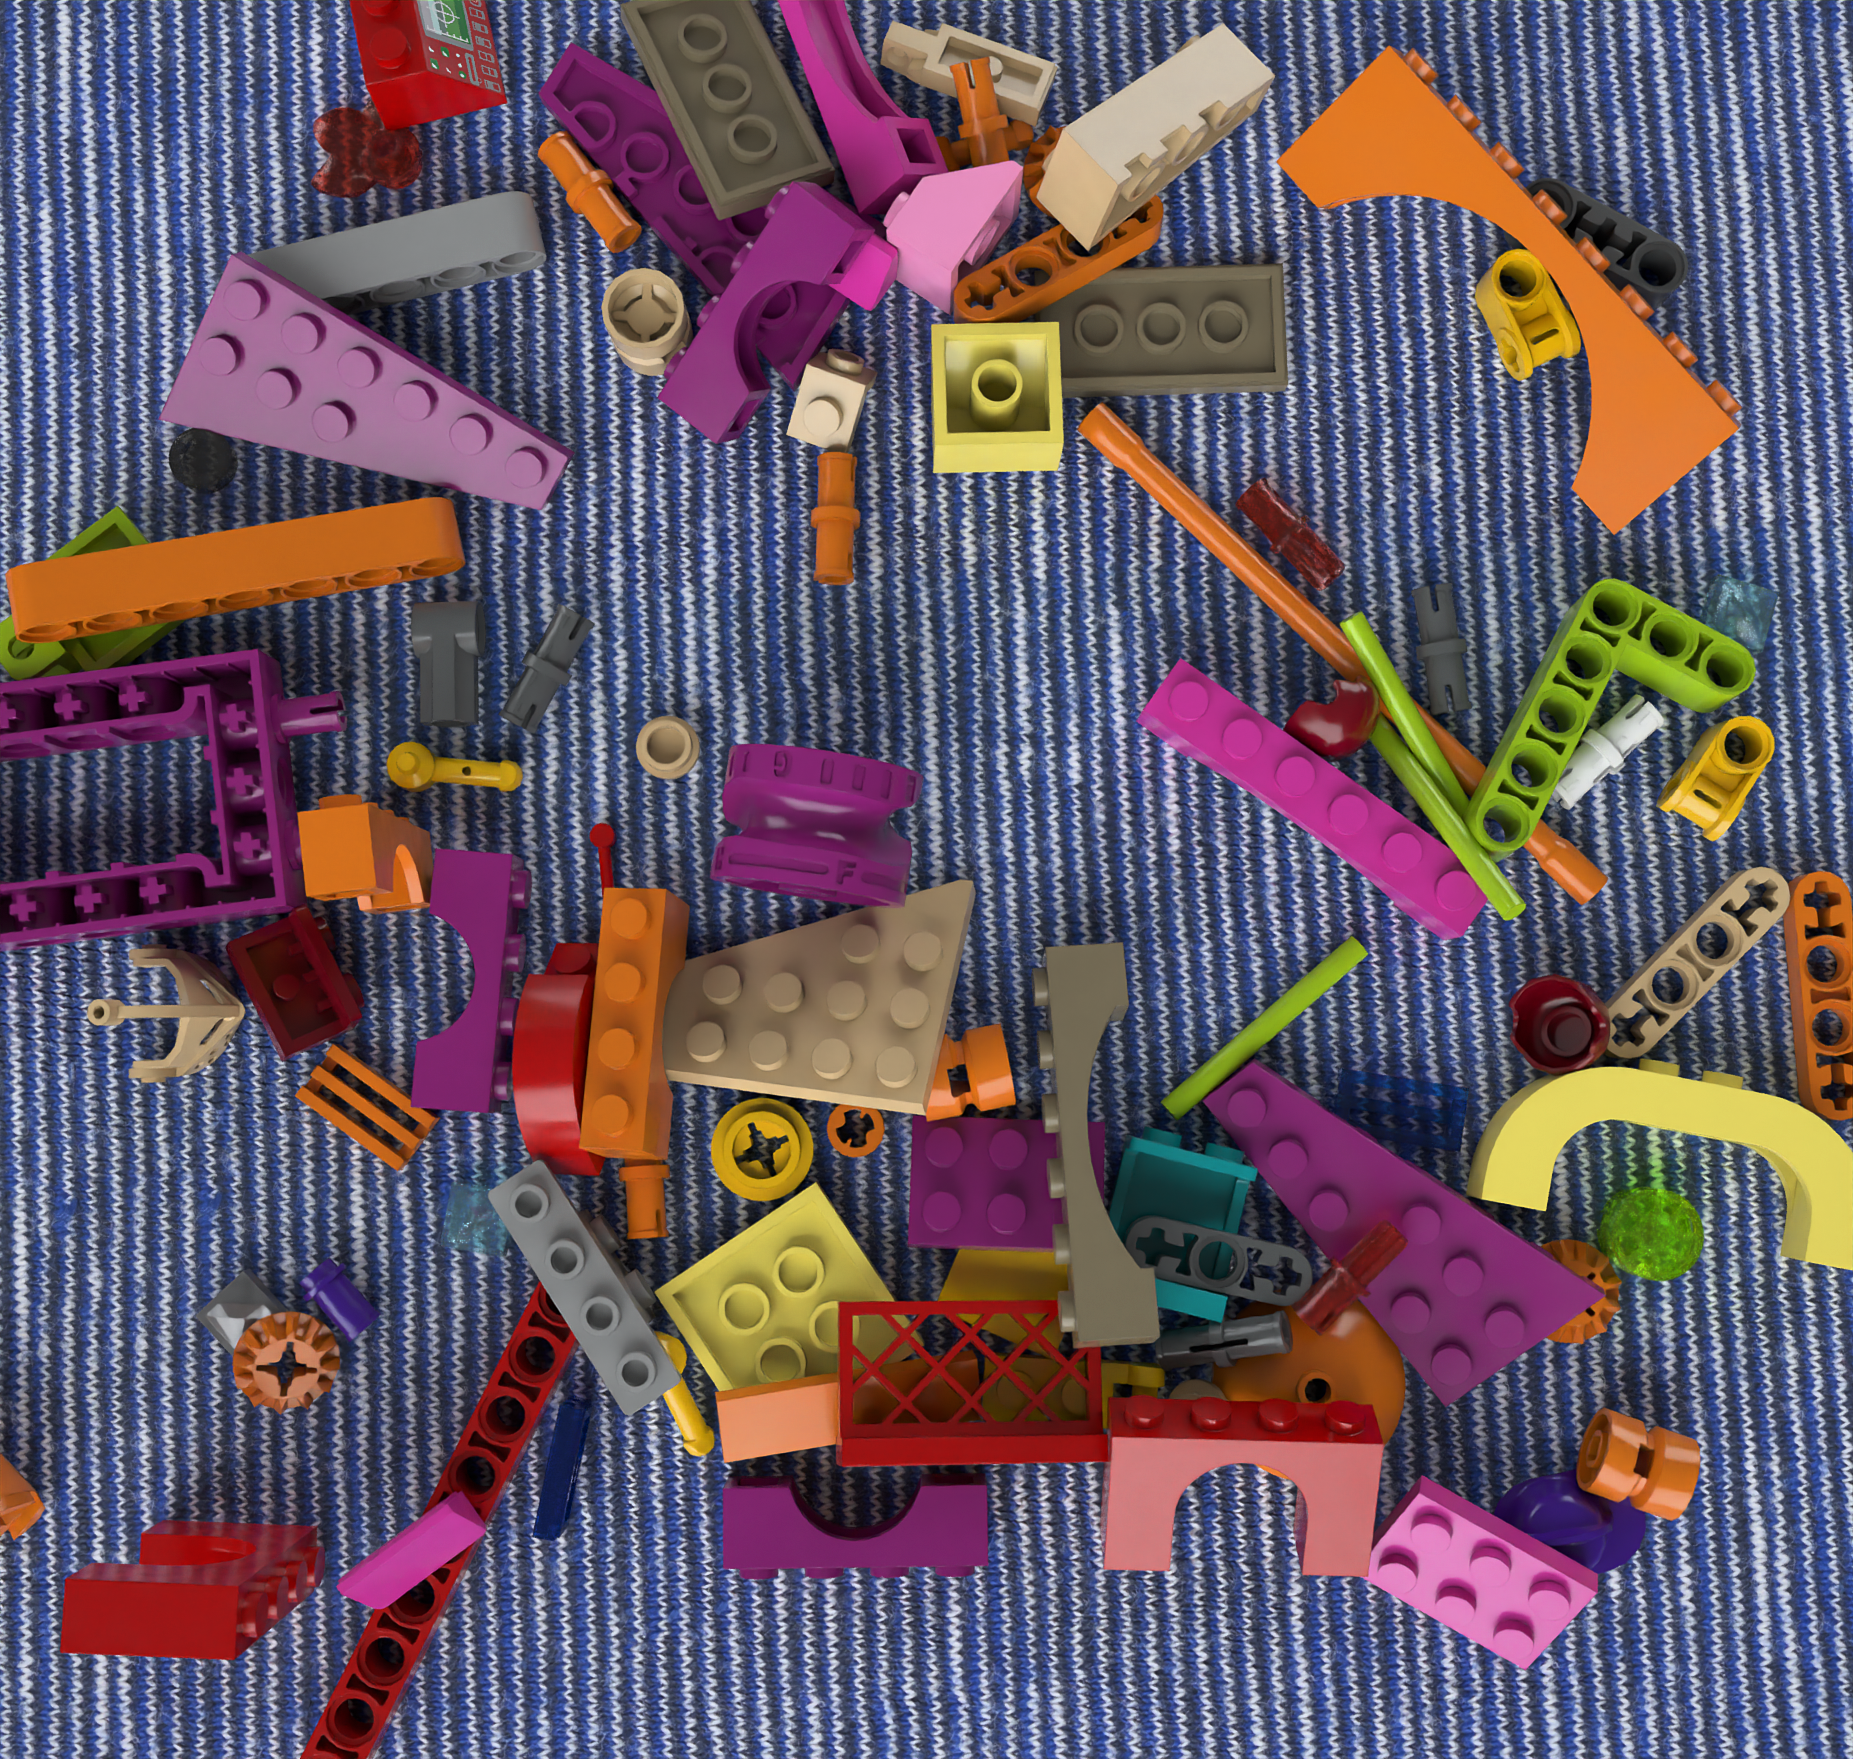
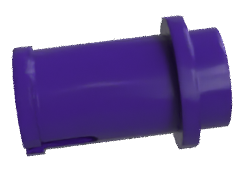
M329 1257L299 1283L307 1292L302 1298L306 1303L313 1299L345 1334L348 1342H351L375 1321L381 1313L378 1309H374L343 1273L347 1266L344 1263L337 1266Z

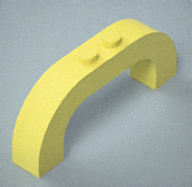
M1640 1059L1638 1069L1589 1067L1588 1069L1559 1076L1549 1074L1523 1087L1500 1107L1487 1124L1473 1156L1466 1191L1467 1196L1546 1211L1553 1168L1558 1154L1575 1133L1595 1122L1612 1119L1740 1144L1764 1157L1775 1169L1783 1184L1787 1200V1214L1780 1256L1853 1270V1152L1840 1135L1814 1113L1780 1097L1742 1089L1744 1078L1740 1076L1703 1071L1702 1081L1678 1077L1680 1065L1650 1059Z

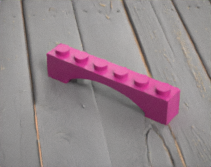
M778 0L786 26L791 34L807 81L812 89L828 136L833 144L859 214L886 215L895 199L902 192L911 195L923 177L948 173L949 171L929 119L908 117L893 102L873 74L854 34L844 0Z
M1182 658L1173 667L1136 720V722L1185 757L1190 756L1297 824L1370 880L1393 901V905L1442 940L1462 937L1487 902L1488 898L1451 849Z

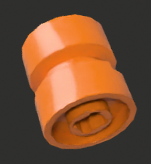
M1000 1023L965 1030L961 1041L956 1042L947 1034H944L926 1112L927 1122L960 1116L963 1114L966 1105L971 1103L980 1111L1016 1105L1011 1069ZM965 1064L968 1080L949 1081L947 1069Z
M1604 1407L1597 1411L1584 1433L1578 1454L1576 1479L1579 1488L1616 1502H1620L1629 1496L1631 1505L1636 1509L1673 1521L1679 1518L1685 1511L1693 1496L1700 1469V1448L1697 1440L1659 1426L1647 1432L1643 1421Z

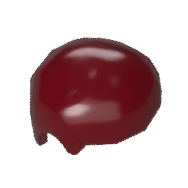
M1358 675L1354 682L1334 680L1332 685L1336 690V699L1333 702H1329V704H1321L1312 700L1305 701L1287 721L1283 731L1327 762H1336L1352 756L1365 746L1374 733L1380 717V699L1376 687L1365 676Z
M1552 974L1530 979L1509 1001V1007L1513 1013L1510 1040L1535 1069L1554 1076L1588 1069L1605 1052L1610 1039L1609 1011L1590 985L1563 975Z

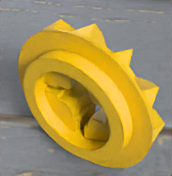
M771 1098L750 1099L731 1108L717 1124L711 1142L712 1163L722 1183L738 1196L753 1201L775 1200L795 1190L808 1174L814 1156L810 1127L803 1117L792 1106ZM752 1122H754L757 1131L761 1130L766 1139L775 1136L779 1139L785 1135L789 1139V1141L781 1144L780 1149L773 1153L775 1161L773 1167L776 1172L774 1176H772L769 1167L765 1168L760 1159L751 1162L746 1160L741 1163L737 1160V1157L746 1154L745 1150L753 1145L751 1137L753 1131L750 1127Z

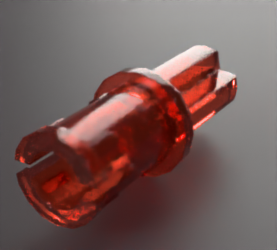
M1265 477L1250 486L1237 500L1235 507L1241 510L1271 541L1272 545L1269 550L1273 554L1281 552L1316 590H1325L1342 575L1345 570L1344 563L1308 526L1311 518L1308 515L1300 517L1271 487Z
M1379 1221L1341 1260L1333 1255L1329 1259L1332 1266L1291 1307L1312 1330H1315L1319 1336H1322L1350 1305L1361 1296L1368 1298L1372 1294L1367 1286L1407 1247V1238L1390 1221Z

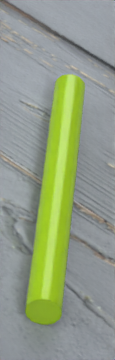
M1359 611L1339 623L1372 683L1375 685L1377 692L1414 757L1462 818L1470 801L1364 613Z
M1380 713L1376 729L1369 740L1503 920L1508 921L1517 917L1526 908L1525 902L1485 849L1477 842L1467 825L1384 715Z
M1350 936L1160 1102L1176 1121L1182 1118L1368 955L1365 948L1357 939Z

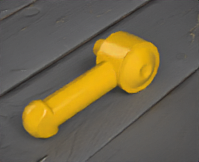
M403 742L396 746L390 752L387 759V772L391 780L401 788L411 792L424 791L435 782L496 787L502 792H507L518 788L523 779L522 769L516 762L507 759L498 763L436 757L428 748L416 742Z
M654 1331L676 1368L682 1374L687 1358L684 1345L679 1339L671 1335ZM681 1375V1381L662 1395L684 1437L683 1446L690 1455L699 1457L708 1454L714 1448L716 1439L713 1429L706 1425Z

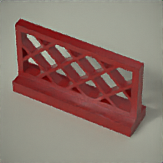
M1058 1300L838 1302V1437H836V1464L841 1467L1109 1462L1108 1434H1103L1101 1346L1077 1348L1066 1359L1041 1334L1058 1315ZM960 1314H982L970 1328L957 1316ZM994 1314H1008L1027 1333L1003 1361L976 1335ZM1022 1314L1046 1315L1033 1326ZM879 1315L898 1335L872 1363L853 1345V1316ZM891 1315L917 1316L903 1328ZM929 1315H944L963 1334L938 1362L911 1336L914 1330ZM969 1341L996 1367L971 1395L944 1369ZM1033 1341L1060 1366L1036 1394L1009 1368ZM903 1342L931 1368L905 1396L878 1370ZM1083 1356L1085 1377L1074 1367ZM853 1357L865 1368L863 1373L854 1382ZM1002 1374L1029 1400L1011 1421H996L977 1402ZM1067 1374L1085 1391L1086 1420H1061L1042 1401ZM937 1375L964 1401L945 1422H930L911 1403ZM873 1376L899 1403L880 1423L853 1424V1395ZM1037 1408L1049 1421L1024 1420ZM906 1409L919 1423L892 1422ZM972 1409L984 1422L958 1421Z

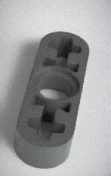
M1147 1215L1136 1219L1130 1224L1124 1234L1123 1245L1140 1269L1154 1268L1155 1278L1279 1306H1288L1299 1302L1306 1296L1312 1284V1269L1306 1257L1296 1249L1284 1244L1155 1215ZM1152 1228H1161V1238L1164 1241L1184 1247L1183 1234H1194L1195 1236L1186 1252L1187 1272L1175 1271L1181 1259L1167 1254H1158L1154 1264L1145 1263V1253L1136 1248L1138 1237H1149ZM1215 1241L1227 1243L1235 1255V1264L1232 1271L1220 1279L1206 1277L1199 1267L1201 1250L1207 1244ZM1247 1248L1258 1249L1252 1261L1270 1267L1277 1266L1280 1257H1288L1287 1267L1297 1272L1295 1283H1284L1281 1287V1292H1273L1274 1285L1272 1281L1264 1276L1249 1273L1250 1287L1239 1286L1248 1269Z

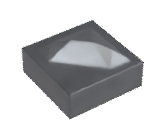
M247 1269L242 1271L195 1316L233 1357L237 1342L253 1323L265 1316L288 1310L252 1270Z

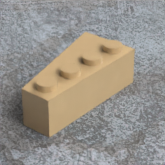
M1224 23L1201 38L1199 35L1191 37L1174 56L1063 128L1056 148L1048 155L1042 165V169L1046 173L1036 198L1089 251L1254 114L1275 75Z

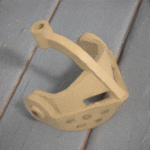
M148 944L142 945V949L129 950V960H133V967H166L175 978L180 1005L125 1006L120 1000L97 999L90 1003L87 1010L88 1019L91 1023L98 1026L120 1025L128 1018H180L176 1043L167 1057L163 1060L145 1059L133 1061V1066L129 1069V1078H141V1083L166 1082V1077L190 1075L212 1064L228 1047L245 1014V1007L226 975L207 959L187 951L167 949V945ZM200 980H202L204 983H206V985L208 986V988L210 989V991L213 993V995L208 991V989L202 984V982H201ZM215 1025V1028L209 1036V1038L204 1043L200 1044L201 1041L205 1038V1036Z

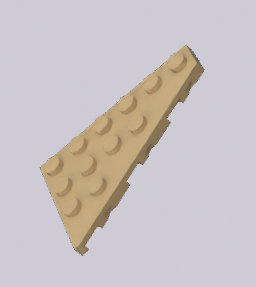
M960 879L906 895L905 907L869 906L686 960L685 968L675 976L670 986L664 1011L662 1051L667 1080L926 1116L976 892L973 881Z

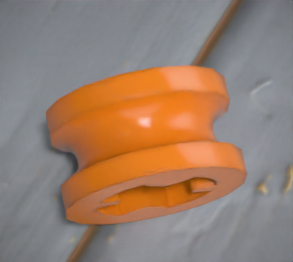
M838 1105L830 1114L827 1123L828 1139L833 1148L842 1155L853 1158L866 1156L873 1152L881 1143L885 1131L884 1118L879 1109L860 1106ZM854 1109L861 1110L860 1118H863L867 1113L874 1122V1129L866 1133L867 1143L857 1147L851 1146L852 1138H849L845 1143L838 1134V1127L843 1126L847 1121L845 1112Z

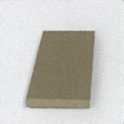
M632 0L620 4L621 20L718 221L768 205L776 193L784 186H789L792 181L816 183L820 187L834 182L835 169L750 0Z
M1283 263L1114 268L1035 313V322H1059L1062 398L1285 391L1288 386ZM1044 270L1034 272V286L1044 284L1050 279V276Z

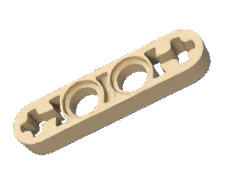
M1756 867L1737 872L1605 1003L1610 1017V1039L1604 1052L1605 1055L1618 1059H1631L1640 1057L1648 1052L1783 916L1789 906L1790 891L1787 882L1781 874L1766 867ZM1763 884L1767 889L1761 897L1767 905L1766 908H1751L1745 911L1738 919L1721 910L1722 906L1727 912L1741 908L1750 897V893L1745 888V885ZM1708 922L1720 926L1727 936V948L1723 955L1717 959H1711L1703 955L1698 949L1696 942L1698 931ZM1741 924H1742V925H1745V926L1747 927V930H1746V931H1744V929H1743V927L1741 926ZM1663 967L1672 968L1677 971L1682 977L1684 984L1682 995L1672 1004L1659 1000L1652 988L1653 977ZM1635 994L1641 1002V1004L1632 1000V997ZM1643 1006L1659 1015L1660 1018L1657 1021L1653 1015L1642 1016L1631 1027L1630 1031L1636 1038L1633 1043L1629 1041L1615 1043L1612 1037L1617 1031L1616 1026L1611 1022L1614 1017L1617 1019H1628L1633 1017Z

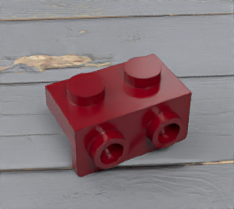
M305 903L292 908L288 917L227 943L225 949L282 1062L352 1031L361 1020L360 1008L364 1007L361 990L349 972L341 974L331 952L336 950V945L329 926L321 916L313 918Z

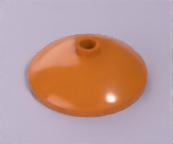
M1311 1285L1306 1296L1295 1304L1279 1306L1254 1300L1237 1314L1233 1320L1274 1314L1276 1311L1284 1310L1292 1329L1293 1349L1290 1353L1286 1354L1275 1353L1238 1359L1236 1366L1220 1368L1214 1362L1212 1364L1211 1382L1221 1389L1227 1400L1264 1401L1279 1398L1290 1402L1331 1403L1337 1400H1347L1357 1404H1372L1384 1446L1387 1444L1399 1423L1403 1411L1406 1389L1405 1371L1399 1348L1364 1304L1343 1292ZM1281 1289L1274 1290L1273 1292H1281ZM1315 1378L1323 1379L1326 1383L1325 1395L1317 1401L1308 1400L1305 1396L1307 1383ZM1255 1464L1273 1475L1290 1480L1277 1470Z

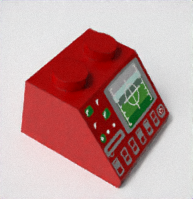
M349 0L365 85L387 132L508 103L485 0Z

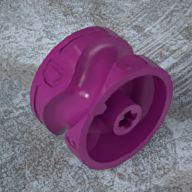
M738 744L729 748L728 765L722 793L723 813L729 823L740 827L743 832L739 835L724 837L716 845L709 878L743 888L805 899L880 908L905 907L906 890L912 860V847L910 841L897 835L890 824V816L896 810L912 807L916 803L922 791L923 775L908 768L875 759L812 748L772 744Z

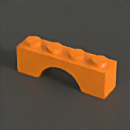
M357 794L323 797L318 800V810L297 812L306 896L323 901L357 897L360 911L375 915L430 908L434 866L429 831L411 824L408 817L394 816L393 810L379 809L378 803H362L361 795Z
M604 888L579 1148L606 1158L668 1160L673 1093L667 1082L663 1062V1018L670 986L675 976L685 968L690 906L668 889Z

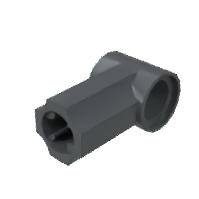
M481 601L415 602L411 614V636L415 655L420 659V723L425 726L444 728L479 725L478 657H483L486 647V622Z

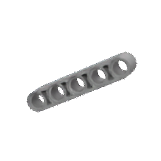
M521 191L497 193L248 254L251 258L346 315L523 273L537 268L546 261V252L532 196Z

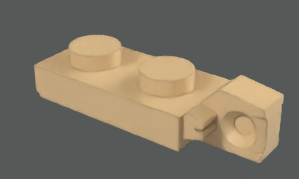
M892 21L884 39L881 65L906 76L916 84L920 83L919 85L958 99L953 74L950 72L949 66L968 62L973 87L975 88L976 85L970 60L989 56V66L999 113L1002 115L1006 114L1007 117L1023 121L1035 127L1053 86L1058 68L1055 66V63L944 23L941 24L939 30L925 29V31H921Z

